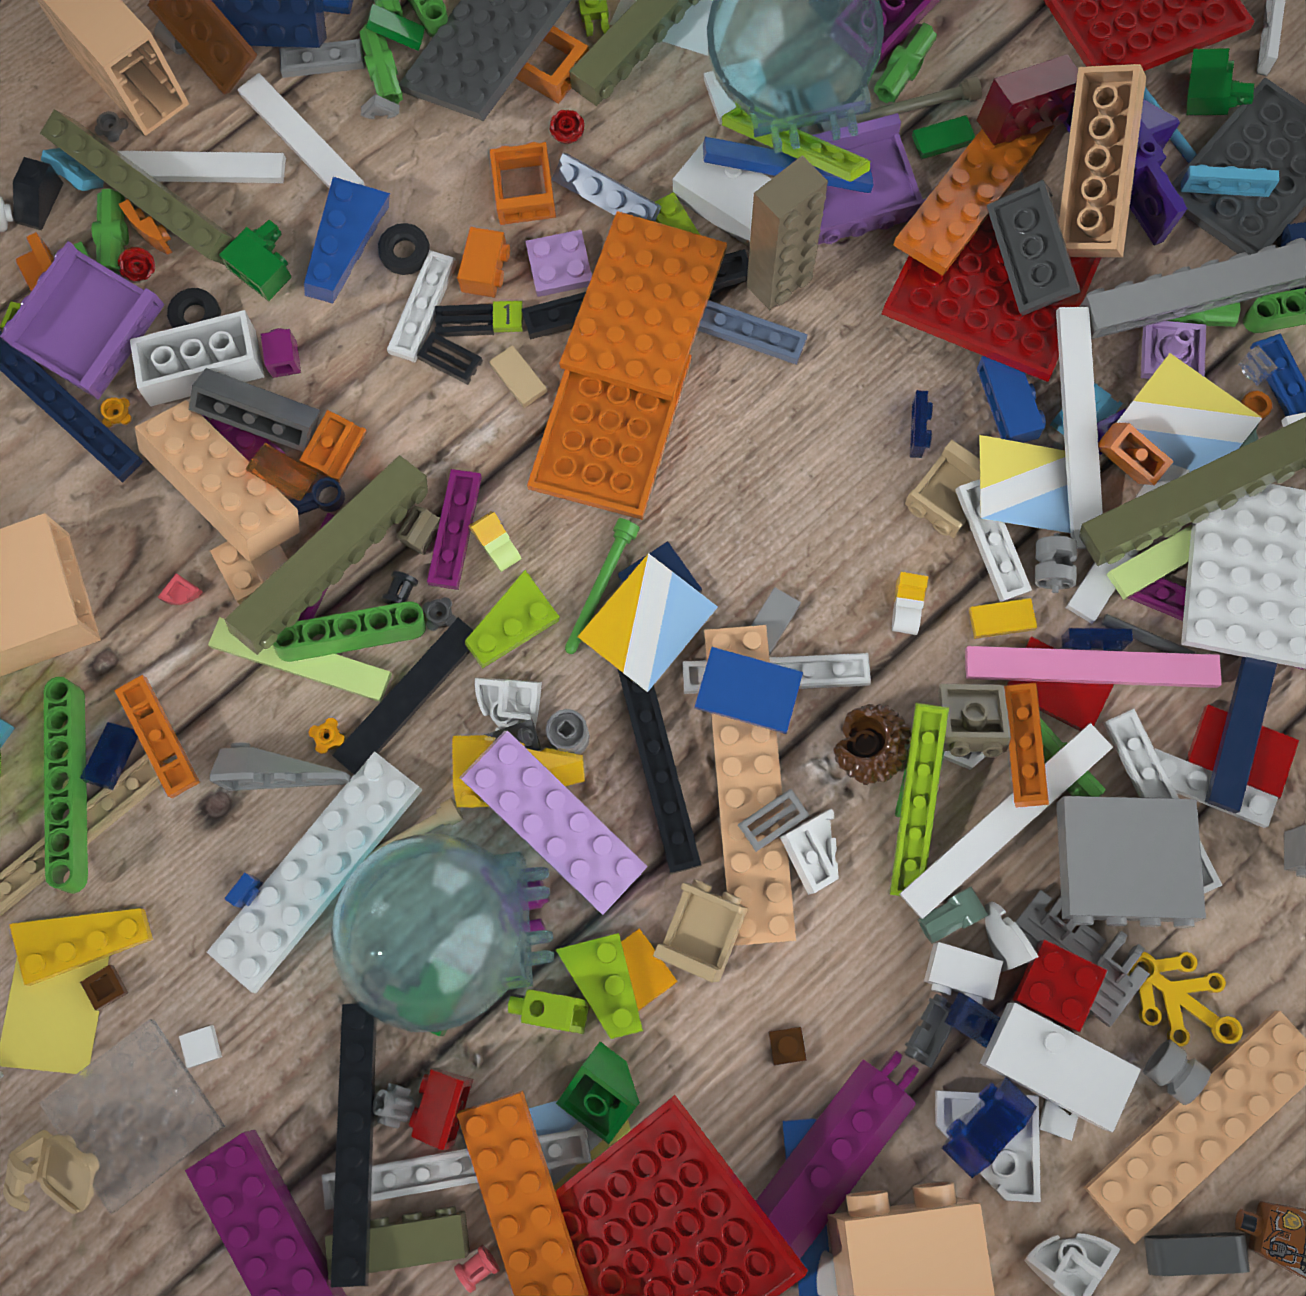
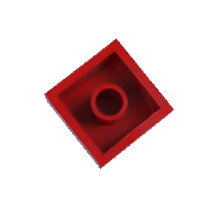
M1045 939L1040 940L1035 949L1039 957L1029 962L1012 1001L1072 1031L1081 1032L1108 970Z

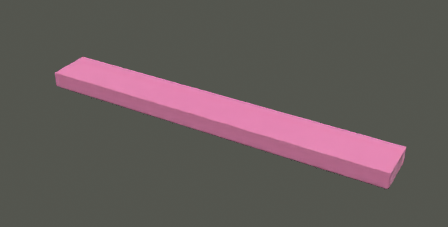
M967 646L965 648L966 679L1218 688L1222 685L1220 655Z

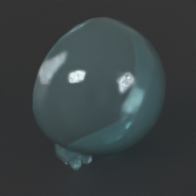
M713 0L707 24L709 60L717 82L730 101L750 116L754 137L771 134L774 152L779 153L782 152V141L779 137V132L789 130L790 144L793 149L800 148L797 128L810 127L828 121L832 140H839L841 132L837 119L847 117L850 135H858L855 115L870 112L871 99L868 84L878 66L884 40L883 11L879 0Z
M441 833L412 835L395 840L378 849L354 870L343 886L333 912L331 927L333 960L343 985L366 1012L389 1026L410 1032H439L461 1026L487 1011L508 989L533 986L532 965L553 962L554 952L548 950L531 952V945L552 941L553 932L548 930L530 932L528 901L549 898L550 888L546 886L527 888V882L548 878L549 868L541 866L526 868V859L520 851L494 855L468 839Z

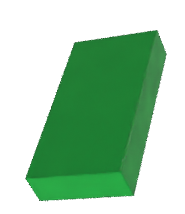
M374 4L370 8L366 28L414 50L419 51L425 26Z
M967 115L913 130L912 138L922 160L967 147L975 138V134Z

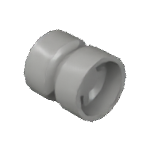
M570 709L559 710L551 715L547 721L546 734L552 748L579 755L583 753L589 745L590 735L582 715Z
M1172 1040L1165 1041L1156 1049L1143 1071L1157 1085H1167V1092L1183 1105L1191 1103L1202 1092L1211 1075L1210 1070L1195 1058L1188 1060L1186 1051Z

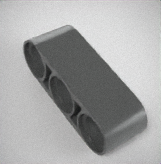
M1216 1232L1149 1235L1144 1237L1149 1275L1185 1276L1250 1272L1244 1233Z

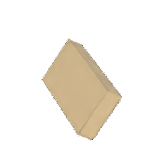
M513 345L489 361L492 369L523 408H526L548 392L546 386Z

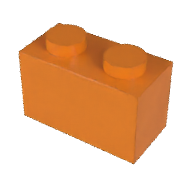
M470 227L457 277L461 292L495 298L497 287L501 288L503 285V263L508 262L510 256V245L506 243L504 232Z
M1113 423L1098 442L1099 451L1138 484L1155 486L1174 462L1130 423Z

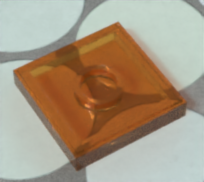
M264 443L246 468L251 474L298 501L303 499L318 473L267 443Z

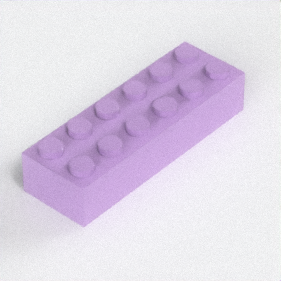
M504 731L459 777L602 915L648 867L508 731Z

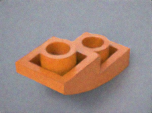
M129 199L119 203L123 213L146 242L167 255L172 253L167 241L171 240V237L162 224L157 226L151 216L146 217L141 208L135 209Z

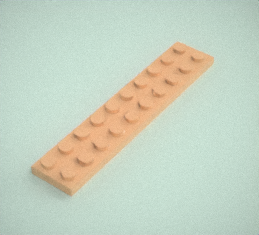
M766 625L704 630L707 661L711 647L770 663ZM711 713L726 892L741 898L740 905L748 908L734 946L796 941L789 859L780 837H777L755 852L744 833L738 827L739 823L782 795L777 733L770 729ZM783 803L747 826L749 830L753 831L784 809ZM785 817L755 837L758 842L783 826L785 824Z

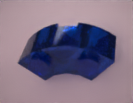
M1007 1077L996 1086L990 1082L978 1095V1098L981 1100L963 1120L957 1118L945 1132L949 1138L942 1146V1149L971 1178L978 1175L994 1162L1003 1148L1026 1127L1037 1108Z

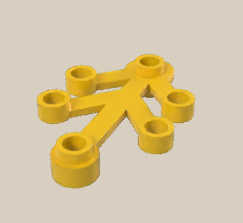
M1143 952L1127 973L1129 976L1134 971L1136 964L1141 962L1145 966V971L1150 974L1138 990L1142 1005L1139 1011V1019L1144 1025L1155 1026L1162 1019L1161 1011L1155 1007L1152 985L1163 993L1170 1029L1167 1031V1040H1172L1180 1047L1189 1043L1190 1034L1184 1026L1180 1006L1209 1026L1213 1037L1218 1042L1233 1044L1241 1039L1243 1029L1237 1019L1230 1016L1219 1017L1187 994L1200 991H1208L1210 993L1223 991L1226 981L1221 974L1214 972L1208 973L1202 978L1173 982L1160 974V972L1176 969L1184 973L1194 971L1197 968L1198 961L1192 953L1184 952L1176 957L1155 960L1150 954ZM1184 956L1188 957L1191 961L1188 969L1184 968L1181 964V959ZM1212 976L1216 977L1219 982L1216 989L1212 988L1209 984ZM1148 1009L1155 1013V1019L1152 1022H1149L1145 1017ZM1222 1024H1226L1229 1028L1227 1036H1223L1220 1033V1026ZM1176 1030L1181 1031L1183 1034V1040L1180 1043L1176 1042L1173 1037Z

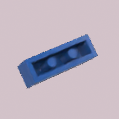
M982 356L977 366V372L1001 439L1021 443L1039 439L1046 426V419L1043 411L1038 410L1035 402L1036 391L1033 384L1028 383L1026 373Z

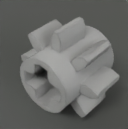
M391 1083L388 1084L387 1090H380L373 1101V1112L379 1116L377 1123L398 1129L400 1121L407 1122L415 1108V1101L409 1096L411 1090Z

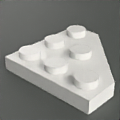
M935 1090V1125L994 1190L1006 1201L1041 1202L1039 1096Z

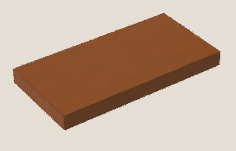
M150 0L147 4L224 95L231 92L258 56L212 0Z

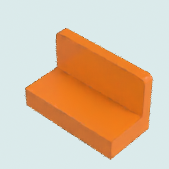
M37 232L26 237L32 251L16 258V262L31 292L37 285L40 275L46 272L54 261L49 247Z

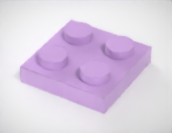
M582 230L525 241L537 297L589 286L592 274Z

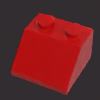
M437 1068L431 1069L430 1074H424L419 1088V1094H423L419 1108H414L409 1122V1127L413 1128L411 1137L440 1150H446L455 1146L460 1128L457 1113L466 1108L474 1079Z

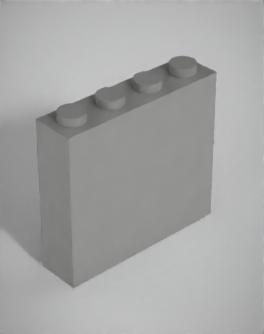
M1063 796L1056 802L1062 919H1073L1074 925H1093L1094 920H1106L1107 926H1126L1127 921H1140L1141 927H1159L1161 922H1173L1175 928H1193L1196 922L1206 919L1196 799Z

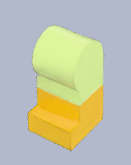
M489 512L468 526L500 572H503L522 559L495 512Z

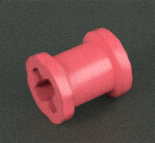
M481 1245L478 1248V1253L463 1265L458 1263L454 1266L458 1279L470 1293L475 1291L476 1284L489 1274H496L500 1271L495 1258L484 1245Z

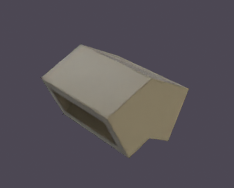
M415 506L396 538L407 547L425 555L437 535L440 518L426 508Z

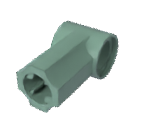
M972 887L947 899V903L933 909L923 919H917L923 933L931 944L961 927L965 929L988 916Z

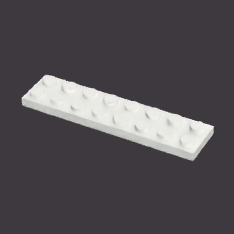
M374 751L359 771L352 776L350 782L343 787L259 888L260 892L249 906H244L207 953L250 992L256 994L353 876L365 858L375 849L416 799L422 789Z

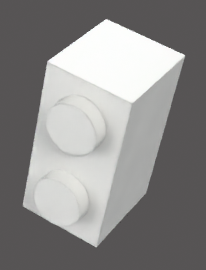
M937 942L932 947L924 982L932 984V991L945 995H951V991H956L964 994L963 1000L983 1005L984 1000H994L1003 961Z

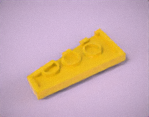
M141 908L9 924L23 982L27 986L153 940L145 909Z

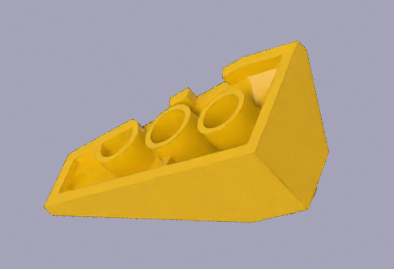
M487 735L453 736V790L457 808L489 807L459 777L495 741L496 737ZM545 748L541 751L527 749L565 787L585 782L583 755Z

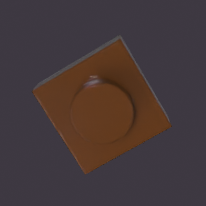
M108 965L80 982L96 1011L103 1009L128 994L114 965Z
M801 1027L768 1032L773 1065L807 1061Z

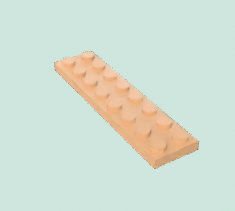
M1274 1011L1210 1070L1211 1075L1206 1086L1191 1103L1183 1105L1179 1101L1174 1103L1084 1186L1085 1190L1132 1244L1135 1245L1306 1085V1038L1281 1011Z

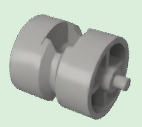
M1054 533V536L1038 539L1036 541V560L1040 563L1035 566V585L1045 589H1052V593H1058L1059 589L1074 587L1076 585L1077 567L1072 563L1077 560V541L1070 537L1060 536V533Z

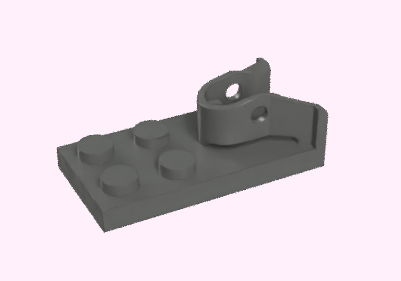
M1044 180L987 205L1016 303L1022 316L1080 292L1051 200L1053 194Z

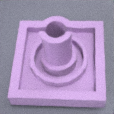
M1163 321L1143 326L1141 378L1150 379L1169 353L1205 377L1206 325Z

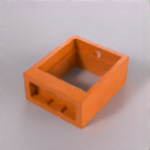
M553 26L543 41L566 53L568 56L552 76L526 62L516 76V79L559 104L571 89L570 69L589 51V46Z
M530 142L526 145L501 146L496 149H490L496 208L500 225L556 218L546 142ZM542 165L546 193L504 199L502 170Z

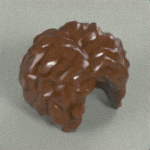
M867 704L861 706V708H855L847 713L848 716H846L842 731L846 739L839 741L833 749L835 761L840 769L847 772L850 778H855V780L863 783V785L875 784L877 781L886 782L903 768V763L907 760L906 754L910 746L908 739L911 736V727L905 724V720L902 716H899L898 712L889 709L888 705L879 704L875 706Z

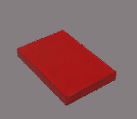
M1032 636L1025 648L1056 649ZM1008 681L1006 686L1036 683L1039 711L1078 731H1082L1090 723L1095 726L1114 684Z
M1209 704L1204 707L1186 761L1213 771L1228 714L1227 711ZM1262 726L1247 785L1280 799L1300 740Z

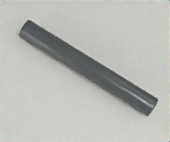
M1108 614L1105 615L1101 623L1102 626L1165 653L1195 654L1193 650Z

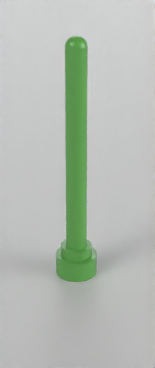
M618 518L613 528L615 540L566 643L565 651L568 654H574L577 651L581 642L577 636L591 621L625 545L630 544L631 540H635L640 530L638 525L627 519Z

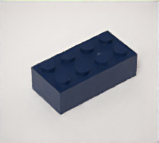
M212 0L250 46L320 48L327 39L322 0Z

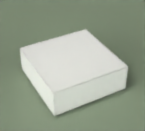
M214 1025L179 1036L187 1068L222 1057Z
M1045 1099L1039 1120V1129L1072 1141L1078 1116L1073 1113L1068 1115L1058 1105Z

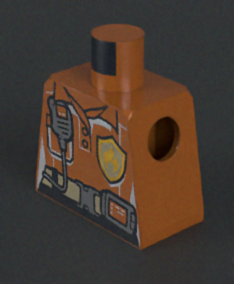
M1263 1201L1258 1203L1256 1214L1240 1209L1236 1215L1235 1228L1251 1235L1249 1249L1294 1275L1306 1279V1209Z

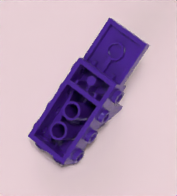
M1143 99L1129 208L1155 246L1165 241L1188 208L1183 198L1169 181L1168 175L1161 168V165L1167 158L1163 153V148L1179 126L1180 121L1177 117ZM1073 106L1068 118L1063 122L1069 133L1071 130Z

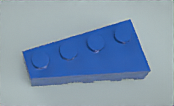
M332 178L304 281L305 296L334 303L351 274L352 268L361 257L367 242L376 231L381 218L386 214L389 208L390 193L340 178Z

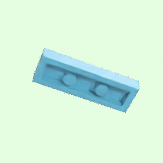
M1203 164L1189 166L1181 180V192L1269 197L1279 182V171L1267 170L1265 168L1243 169L1235 166L1208 167Z

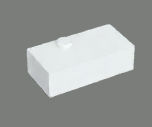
M702 143L673 178V192L680 203L750 247L754 192L770 181L771 178L763 173L705 163L703 160Z
M245 310L130 339L137 388L150 407L190 397L192 385L206 368L243 382L265 377L256 330Z
M1007 1003L980 1061V1064L1109 1132L1114 1131L1141 1071L1135 1065L1017 1003Z

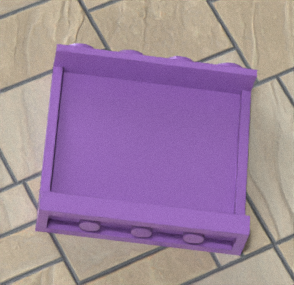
M898 113L812 135L868 159L874 182L871 193L827 186L818 244H832L841 238L849 236L859 237L868 231L876 229L885 230L893 227L895 224L909 222L927 199H922L899 135L901 121Z
M67 241L65 246L57 251L54 261L47 271L40 275L37 285L30 295L22 300L20 309L15 316L5 324L0 337L14 349L99 400L132 353L130 339L141 337L145 334L164 307V303L154 292L147 288L144 290L81 253L71 242Z

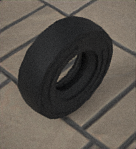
M408 223L395 224L387 228L381 235L378 243L379 257L384 266L391 272L400 275L413 274L421 270L430 250V244L425 233L416 225ZM400 241H411L415 245L414 252L406 258L397 257L394 254V247Z
M188 288L178 292L171 299L167 308V318L172 328L192 324L184 319L186 309L192 305H200L205 309V314L200 321L221 316V309L217 300L208 291L200 288Z

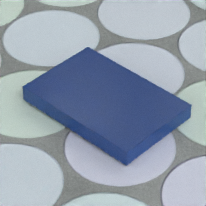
M711 647L694 709L787 734L803 672Z

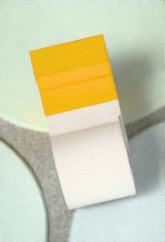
M900 572L896 581L892 631L913 635L918 634L928 576Z

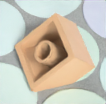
M228 541L210 550L235 600L239 604L247 599L288 560L281 545L276 546L250 563Z

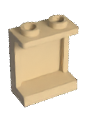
M951 439L944 448L940 458L915 490L909 493L905 502L909 511L916 517L927 519L940 534L955 538L967 523V518L955 489L958 486L980 479V459Z
M694 879L692 884L682 883L680 889L684 891L664 942L663 944H657L653 957L712 983L720 982L748 908L740 905L741 898L727 892H723L722 896L710 892L712 886Z

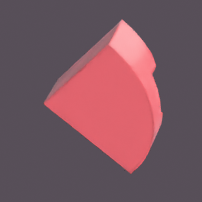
M176 573L158 598L171 605H183L198 598L203 591Z

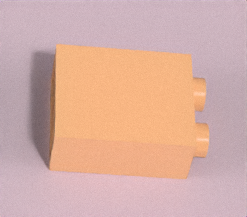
M37 0L68 51L144 136H147L189 105L152 33L122 0Z
M46 513L1 528L0 677L100 641L99 632L69 533Z
M932 1182L914 1185L912 1188L915 1203L896 1206L889 1205L888 1191L886 1190L850 1193L846 1195L848 1212L828 1214L838 1296H995L981 1203L956 1197L954 1182Z

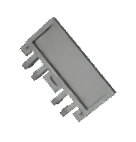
M1040 890L1016 920L1017 925L1023 931L1034 950L1038 942L1045 939L1108 970L1090 1009V1013L1106 1026H1112L1150 975L1139 965L1134 968V971L1129 976L1127 975L1145 948L1139 944L1134 946L1123 963L1118 965L1111 958L1125 943L1128 935L1120 931L1101 955L1098 951L1106 940L1087 925H1080L1077 931L1073 933L1072 930L1076 926L1073 924V919H1069L1067 923H1064L1056 916L1062 909L1061 896L1050 910L1046 912L1044 909L1052 898Z

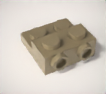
M940 684V706L949 707L943 751H950L956 757L966 756L970 751L983 752L987 757H997L1002 752H1007L1011 733L1004 685Z

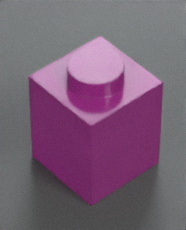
M276 328L268 333H262L261 341L264 364L272 378L301 373L298 345L291 330Z

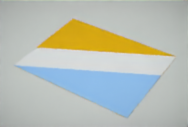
M648 553L577 637L648 692L718 606Z

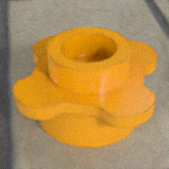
M112 397L103 401L101 404V413L104 416L102 424L108 428L114 424H129L132 419L128 411L130 401L125 397L120 399Z
M328 718L325 723L319 726L313 725L309 729V736L314 738L316 743L315 750L320 754H325L328 750L341 746L345 741L344 735L337 728L338 721L334 718ZM329 733V738L325 739L324 735Z

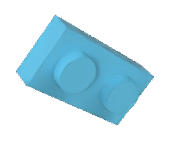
M60 148L43 150L41 161L50 164L56 173L69 181L74 188L81 191L103 188L104 181Z

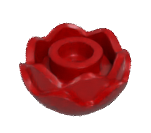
M560 110L551 118V135L560 143H574L580 139L584 132V120L576 111Z
M141 247L127 248L118 258L121 275L131 281L147 280L155 271L153 256Z

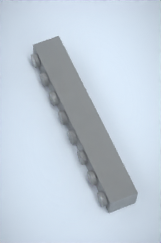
M1299 238L1289 242L1286 246L1276 248V245L1267 246L1255 254L1248 255L1247 252L1232 256L1227 261L1211 260L1195 269L1183 267L1174 271L1171 275L1163 277L1162 274H1155L1147 277L1143 282L1135 284L1133 281L1123 282L1117 285L1115 289L1107 291L1104 288L1095 289L1086 295V298L1079 307H1089L1091 339L1306 286V241L1304 238Z

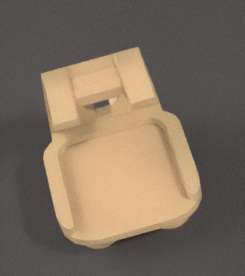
M42 1130L9 1154L3 1195L12 1207L26 1212L29 1210L30 1200L24 1195L25 1185L37 1180L42 1190L72 1214L82 1212L88 1207L91 1198L94 1196L92 1185L95 1173L99 1169L98 1159L93 1153L86 1154L81 1152L76 1147V1143L71 1136L59 1134L53 1136L48 1131ZM33 1157L34 1160L28 1166L23 1162L26 1158Z

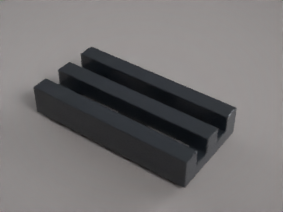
M493 304L435 306V333L442 337L494 335ZM471 323H488V325L443 327V324L470 325Z
M431 332L417 354L419 360L467 385L471 381V376L477 372L476 368L478 365L481 366L483 362L482 357L434 332ZM433 342L471 361L470 365L432 346ZM427 352H429V353H431V354H433V355H435V356H437V357H439V358H441V359H443V360H445V361H447V362L453 364L454 366H456V367H458V368L464 370L465 373L462 372V371H460V370H458V369H456V368H454V367H452V366H450V365H448V364H446V363H444L443 361H441V360H439V359H437V358H435V357H433V356L427 354Z

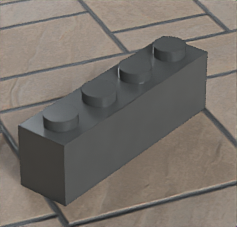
M208 368L202 372L192 385L188 409L302 452L305 451L316 431L320 415L319 409Z

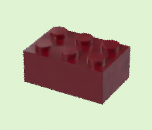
M1068 54L994 78L977 117V122L992 144L997 145L1003 142H1011L1017 137L1029 133L1035 134L1041 129L1052 125L1058 126L1066 121L1074 104L1078 68Z

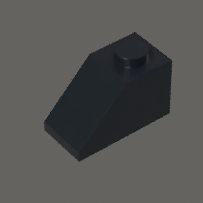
M27 157L23 158L13 179V217L16 224L42 231L64 184L50 164Z

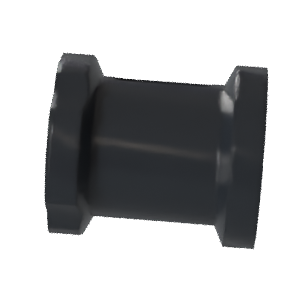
M393 571L391 575L393 580L388 592L383 594L381 598L389 605L407 602L412 588L418 584V580L411 575L400 571Z

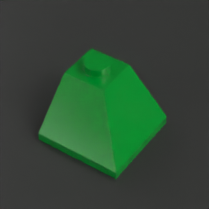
M602 1042L597 1044L556 1102L559 1107L607 1144H610L640 1103L627 1061Z

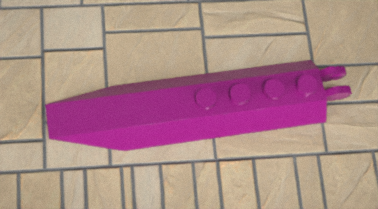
M897 1050L891 1055L880 1071L864 1059L860 1062L814 1125L755 1200L799 1259H801L828 1223V1214H834L845 1200L846 1195L851 1192L916 1105V1102L904 1091L919 1072V1069L914 1064L906 1069L897 1084L887 1077L901 1062L903 1055Z

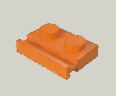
M327 410L299 460L300 464L340 483L367 430Z

